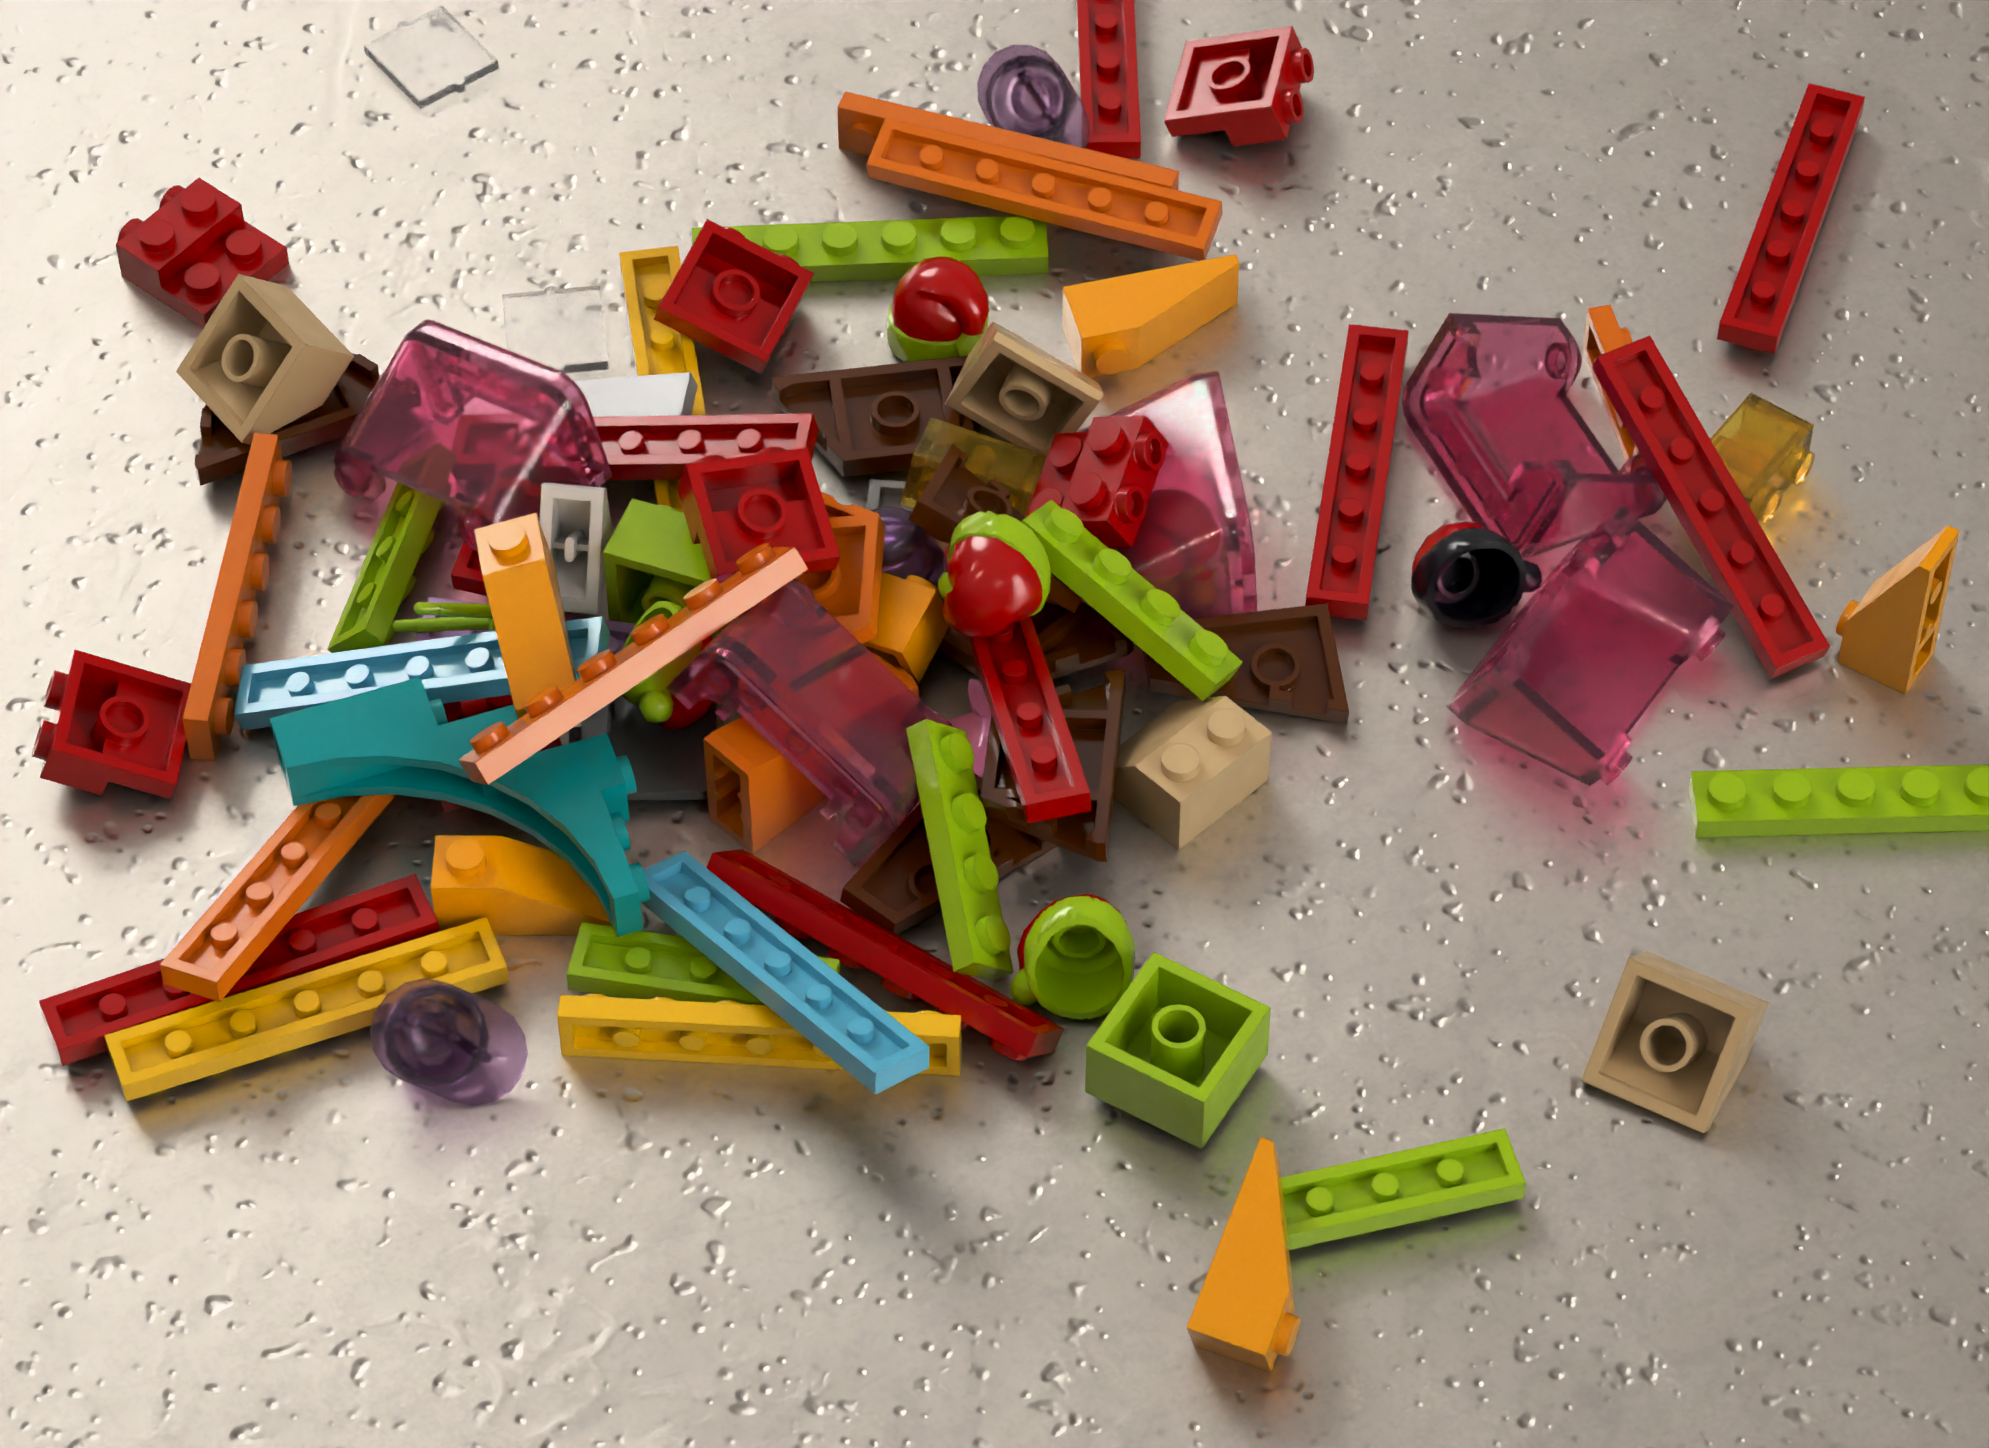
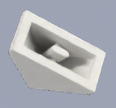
M543 483L541 484L539 522L555 563L564 612L597 615L600 611L605 586L603 551L613 534L607 490L600 487Z

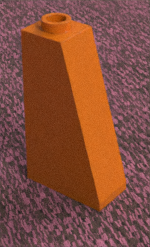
M873 651L712 731L703 738L709 819L750 853L755 854L907 736L906 728L919 722V689L913 677L902 667H893Z

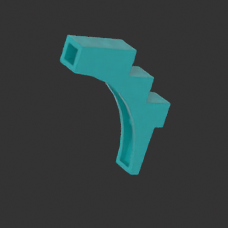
M421 677L270 718L277 758L293 806L343 796L396 794L444 800L491 814L533 835L569 863L599 899L618 937L643 930L640 903L650 901L649 889L640 863L629 865L624 851L631 849L625 822L630 821L627 795L637 792L636 782L627 755L615 756L607 733L548 750H539L489 785L472 782L458 759L473 750L469 741L485 728L500 721H503L507 727L518 720L514 705L448 723L440 698L429 701Z

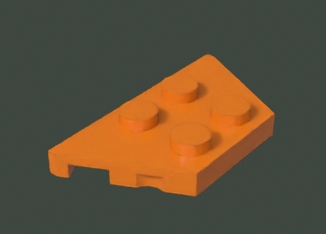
M821 492L839 550V562L835 570L800 574L749 609L742 686L749 697H759L877 637L886 527L879 513L855 504H840L832 495Z

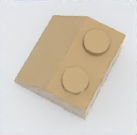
M238 274L176 372L241 443L251 444L254 433L270 434L322 406L354 358V355L288 286Z
M992 322L968 354L945 404L1045 462L1055 433L1076 432L1098 405L1104 393L1098 382L1079 372L1070 364L1060 361L1024 340L1020 335Z
M1227 696L1208 697L1204 702L1200 698L1178 700L1119 745L1114 799L1176 849L1180 850L1269 780L1272 732Z
M1648 951L1629 957L1581 1081L1704 1134L1711 1126L1746 1063L1769 1002Z

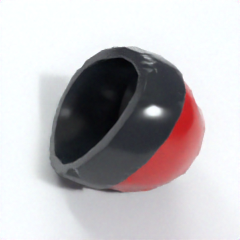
M1457 522L1444 524L1426 537L1416 552L1412 564L1411 590L1417 603L1438 622L1454 627L1475 628L1493 624L1508 615L1512 608L1518 605L1523 593L1534 592L1540 588L1542 583V573L1537 564L1523 560L1519 550L1503 536L1482 527L1479 523Z

